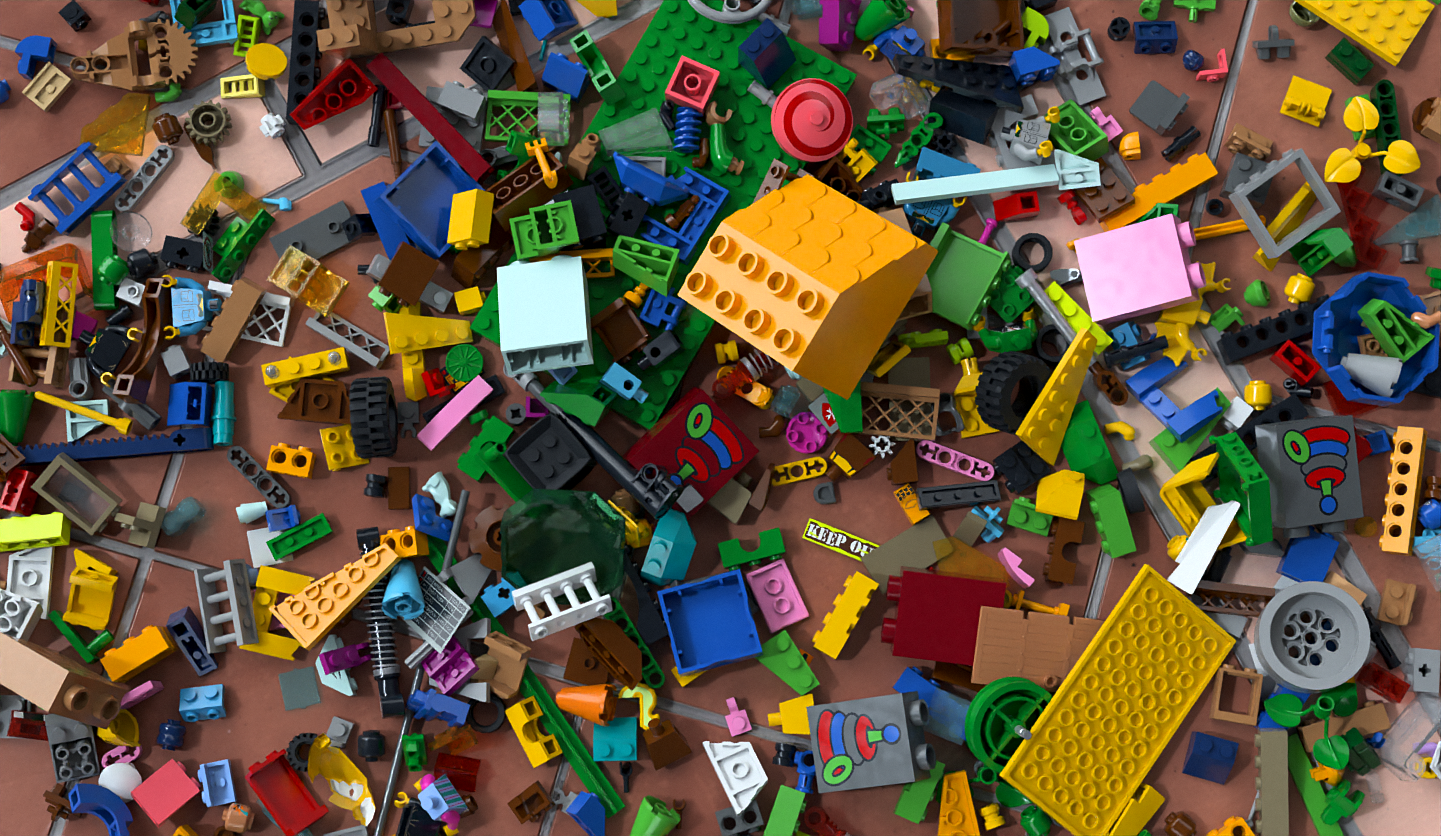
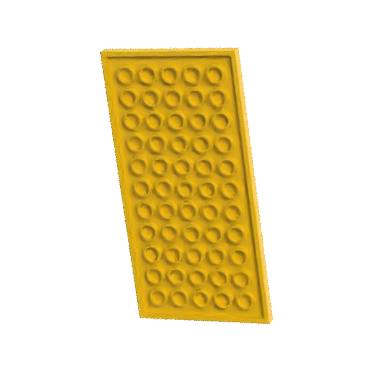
M1144 564L1030 729L1031 738L1022 741L999 776L1072 835L1106 836L1236 643V640L1150 565Z

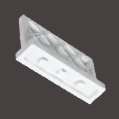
M209 280L208 289L211 291L212 299L214 294L221 295L225 300L233 292L231 291V284ZM266 292L260 302L266 312L258 318L255 314L253 315L254 320L248 324L244 331L246 335L243 334L241 338L283 347L291 307L294 306L295 298ZM277 308L285 309L284 318L277 322L271 312ZM213 311V315L220 316L219 311ZM269 315L274 325L265 330L259 320ZM207 322L202 330L211 331L213 327H209ZM254 323H257L262 331L257 336H251L247 330ZM277 327L280 332L279 342L271 340L267 332Z

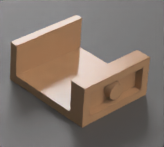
M495 631L487 635L483 643L489 646L487 654L498 660L494 677L492 679H472V682L490 683V691L496 693L502 699H509L519 692L532 648Z

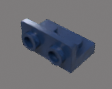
M1175 21L1134 22L1135 54L1175 53L1178 41Z

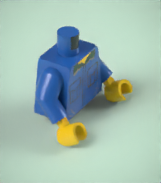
M904 25L899 29L891 28L883 32L873 41V45L867 46L863 51V54L866 51L872 53L869 60L876 56L878 48L892 61L895 54L926 56L924 40L917 36L916 30L908 29ZM906 78L902 81V87L908 82L911 84L909 91L918 84L917 80Z

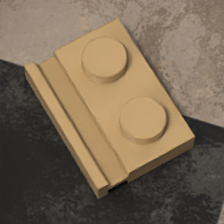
M48 62L22 93L47 113L73 81Z

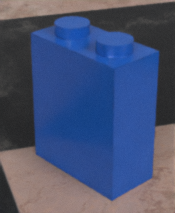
M1309 525L1310 536L1290 538L1276 573L1298 583L1308 581L1323 582L1340 542L1334 540L1335 537L1325 532L1320 534L1314 531L1315 528Z

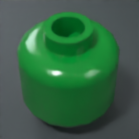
M115 254L113 257L106 256L97 269V272L101 275L99 280L108 286L112 283L120 285L129 274L128 263Z
M1033 805L1023 810L1020 815V824L1029 836H1047L1050 833L1052 820L1048 814L1038 806Z

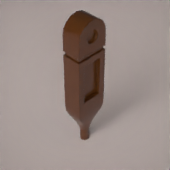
M185 122L184 130L200 157L209 163L213 170L217 169L214 164V153L210 146H205L203 140L198 144L196 138L192 139L190 132H187L186 126L189 124Z

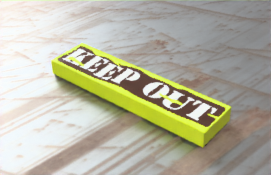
M811 518L802 537L805 540L861 561V557L879 547L877 544Z

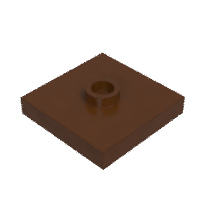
M574 637L563 679L585 685L606 684L609 674L608 670L587 649L582 639Z

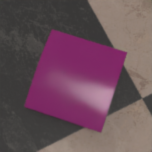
M452 635L441 654L433 650L420 662L429 677L435 680L442 693L446 696L453 694L480 669L454 635Z

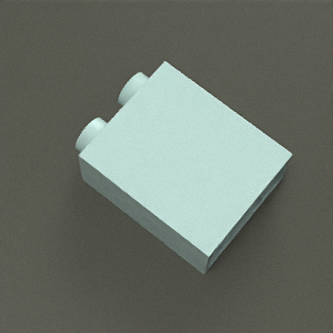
M557 255L548 261L530 263L522 260L515 261L509 266L497 267L501 353L508 374L514 375L594 364L588 281L581 256Z

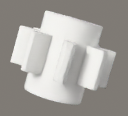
M269 113L260 121L262 125L259 128L266 138L271 136L272 139H275L285 132L283 126L286 123L280 114L275 116L274 113Z
M872 436L871 440L874 444H870L868 448H873V454H881V458L884 459L886 452L890 455L893 453L889 448L894 446L895 443L890 442V437L879 436L878 438ZM880 440L883 442V444H887L884 450H881L880 447L876 446L879 444Z

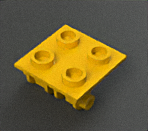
M1293 75L1279 113L1319 127L1321 119L1326 114L1325 108L1332 89Z
M351 425L320 430L329 470L335 472L341 470V468L369 463L368 458L363 459L359 457L355 451Z
M608 500L609 522L616 530L620 529L628 542H634L640 547V539H646L649 536L648 528L639 522L638 519H635V516L625 507H617Z

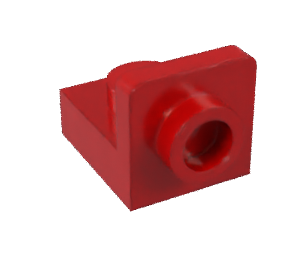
M438 368L421 373L430 397L438 395L439 398L451 394L450 390L456 387L455 383L445 386L443 375Z

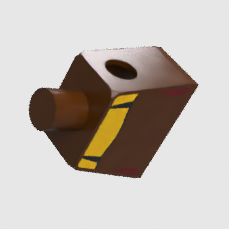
M844 433L827 459L833 466L825 475L833 482L841 475L849 480L876 459V456L851 433Z

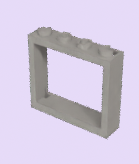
M1291 148L1282 154L1283 158L1279 161L1273 160L1265 166L1267 168L1262 173L1258 171L1250 176L1251 181L1246 184H1239L1234 189L1235 192L1228 196L1268 259L1279 257L1341 212L1302 148L1297 150ZM1295 162L1324 209L1275 243L1246 198V195L1289 164Z

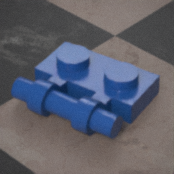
M673 287L670 288L667 297L652 289L639 319L659 328L661 321L667 322L664 330L670 329L673 331L678 326L680 321L678 318L682 309L685 310L687 303L681 297H673L675 292ZM669 303L675 306L671 316L665 314Z

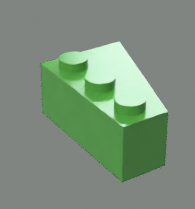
M1372 299L1357 311L1388 357L1403 359V363L1435 337L1384 300Z

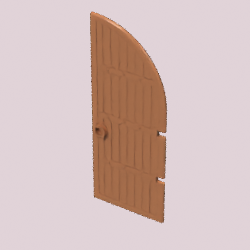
M981 606L971 683L988 685L997 679L1014 676L1028 679L1046 691L1057 692L1105 621L1074 617L1073 624H1069V616L1030 611L1028 612V618L1023 619L1024 611Z

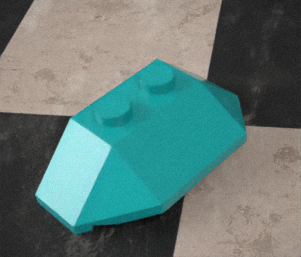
M670 508L659 519L641 570V580H646L657 586L670 584L675 580H684L697 544L685 513Z

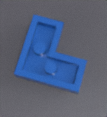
M416 493L412 498L415 530L449 542L454 522L436 516L434 500Z

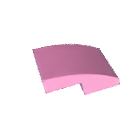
M1006 547L998 552V557L1007 573L1023 589L1030 587L1035 579L1018 568L1022 559Z

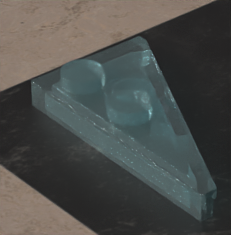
M1439 194L1433 196L1374 240V247L1398 243L1404 240L1441 235V202Z

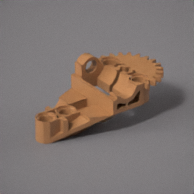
M160 19L157 22L151 23L137 20L127 23L128 27H124L123 33L108 40L92 53L91 50L86 51L87 56L75 57L70 62L72 75L79 81L132 91L165 88L170 83L177 84L178 76L184 80L183 72L192 73L188 66L196 67V64L191 60H198V56L193 54L198 51V47L192 46L196 43L195 39L188 40L192 36L191 32L184 34L185 26L177 29L178 22L170 26L169 19L166 20L165 24ZM159 32H164L166 36L164 38H158L156 37V34ZM147 40L149 57H152L149 59L151 75L139 76L135 41ZM165 52L166 57H162L161 53ZM99 64L107 65L104 70L96 68ZM80 65L86 67L82 72L76 71L75 68ZM169 71L171 76L165 78L161 76V73Z

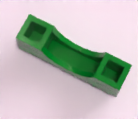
M584 30L570 39L569 42L583 65L587 67L588 73L592 78L591 80L608 107L625 97L626 94L588 31Z

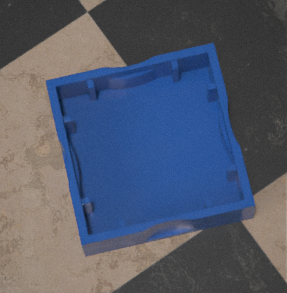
M435 141L374 203L429 257L437 260L452 245L448 244L447 240L453 194L473 189L485 191V189L461 169L457 161Z
M740 569L712 576L698 583H686L657 591L680 677L763 655Z

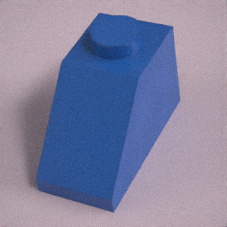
M581 791L566 809V812L589 836H605V808L600 803L601 799L593 792L589 794Z

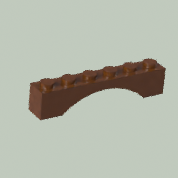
M147 278L142 295L144 326L141 342L130 364L118 374L112 394L128 404H145L166 331L163 330L168 326L171 318V287H174V285L170 287L161 286V284L168 285L170 283L164 278Z

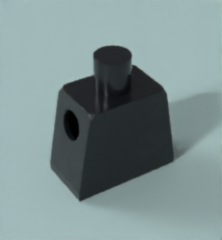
M668 329L642 349L646 355L636 362L643 371L652 365L660 368L687 349L678 335ZM660 350V355L656 357V352Z

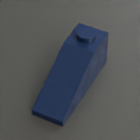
M187 606L171 614L166 627L199 677L218 668L214 654L207 653L204 631L191 608Z

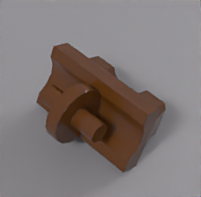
M56 783L50 791L46 790L43 794V797L46 798L45 802L56 806L55 808L49 805L47 811L52 813L51 820L56 822L60 817L66 820L69 816L68 813L80 818L82 813H72L70 801L63 798L67 788L59 783Z

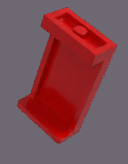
M285 749L280 752L274 750L265 757L267 760L263 763L258 761L248 768L249 773L245 776V779L286 836H297L323 818L329 810L325 804L320 807L285 759Z

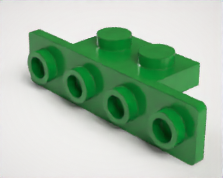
M262 208L249 224L236 217L212 248L223 258L211 274L222 283H227L273 224L275 218Z

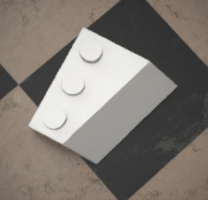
M0 589V632L28 641L43 613L41 604Z

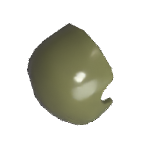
M1293 1L1290 5L1289 15L1292 21L1300 27H1310L1320 19L1319 16L1296 1Z

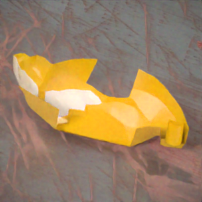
M323 732L314 739L309 750L308 775L313 783L315 776L320 773L328 781L330 789L334 793L329 798V801L341 808L352 810L354 818L359 820L362 825L367 826L373 819L376 809L369 782L339 748L329 746L332 741ZM351 789L354 790L353 796H350L349 791Z

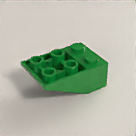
M553 381L540 393V396L544 397L546 402L563 408L565 413L577 416L586 425L595 427L608 414L618 393L600 383L566 382L562 385L557 381Z

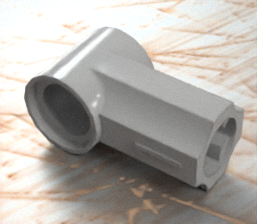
M74 358L68 361L70 373L69 393L80 401H89L94 395V390L90 383L89 366L86 363V358ZM84 386V392L78 395L79 388Z

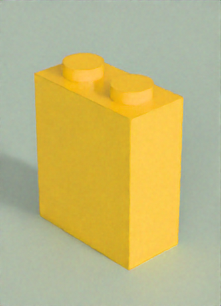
M473 189L453 194L448 244L455 245V248L459 250H467L468 247L478 248L480 245L488 243L494 201L493 193Z

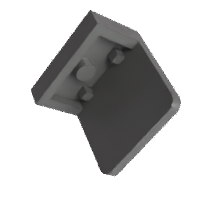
M1152 80L1132 105L1129 112L1156 133L1162 135L1166 129L1170 131L1177 121L1174 120L1176 115L1179 113L1182 116L1189 105L1186 102L1190 97L1183 92L1180 98H1178L1158 82Z

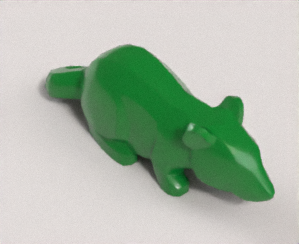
M935 112L929 113L923 118L922 122H919L920 125L911 132L909 140L903 143L902 150L897 155L895 168L910 163L912 157L916 156L922 147L929 144L933 137L934 129L939 128L943 124V118L940 114ZM930 117L936 119L934 123H924Z

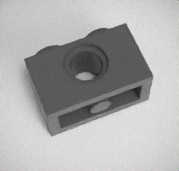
M1386 171L1378 178L1371 195L1409 213L1417 207L1425 188Z

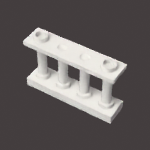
M592 562L512 591L517 611L526 609L532 621L531 624H528L532 641L613 611L610 595L607 594L601 597L594 585L597 578ZM586 586L592 600L580 604L573 590ZM565 593L573 608L560 612L554 597ZM546 601L552 616L540 620L533 605Z

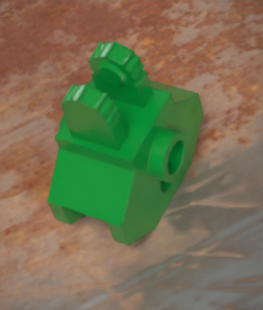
M1343 778L1337 786L1332 787L1326 794L1327 799L1325 802L1328 806L1323 810L1320 817L1323 823L1325 822V824L1331 826L1341 816L1345 818L1348 815L1352 816L1362 804L1365 794L1357 789L1346 797L1345 795L1352 783Z

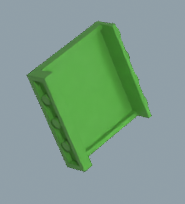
M942 222L930 243L939 252L926 272L932 288V312L971 331L973 326L979 323L980 313L983 308L989 305L993 290L998 289L1003 272H1007L1010 268L1011 258L1007 251L1003 254L953 231L950 225Z

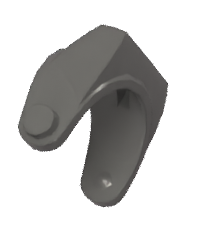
M1078 269L1050 271L1051 278L1055 279L1060 287L1083 280L1081 271Z

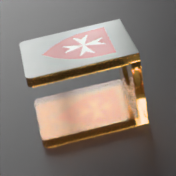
M823 393L808 406L807 412H811L827 429L828 436L831 438L840 429L828 399Z

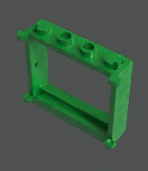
M1236 432L1227 433L1219 437L1210 436L1209 442L1216 444V452L1220 455L1217 460L1219 490L1213 491L1214 497L1220 498L1223 503H1228L1231 500L1240 503L1234 519L1247 537V546H1256L1273 541L1269 478ZM1241 478H1242V480L1244 481V483L1242 484V489H1241Z

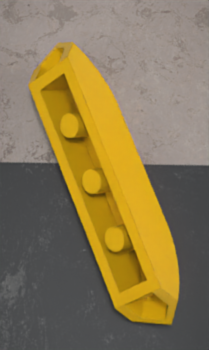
M417 302L416 306H409L408 308L402 306L399 309V314L422 316L421 303ZM422 349L403 352L402 366L406 398L418 401L427 396V388L421 376V373L426 372L425 351Z

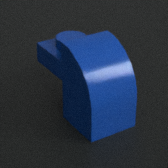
M37 35L23 39L15 49V53L22 58L17 66L19 74L24 79L33 80L37 61L53 63L57 43L50 37Z

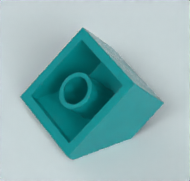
M615 717L613 721L608 720V727L594 723V761L638 760L637 717Z

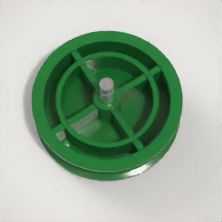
M1004 677L986 685L972 700L965 718V737L971 752L986 766L1001 773L1022 741L1031 738L1030 729L1053 698L1052 695L1044 688L1022 677Z

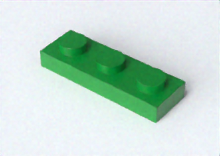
M321 513L266 543L275 561H278L333 533V530L325 514Z

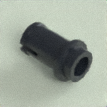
M128 304L121 305L119 310L106 318V321L109 325H119L126 319H131L134 312Z

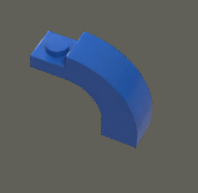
M86 783L76 784L69 792L68 796L72 813H89L99 817L107 826L109 836H130L127 828L133 822L132 815L123 800L115 793L102 786Z

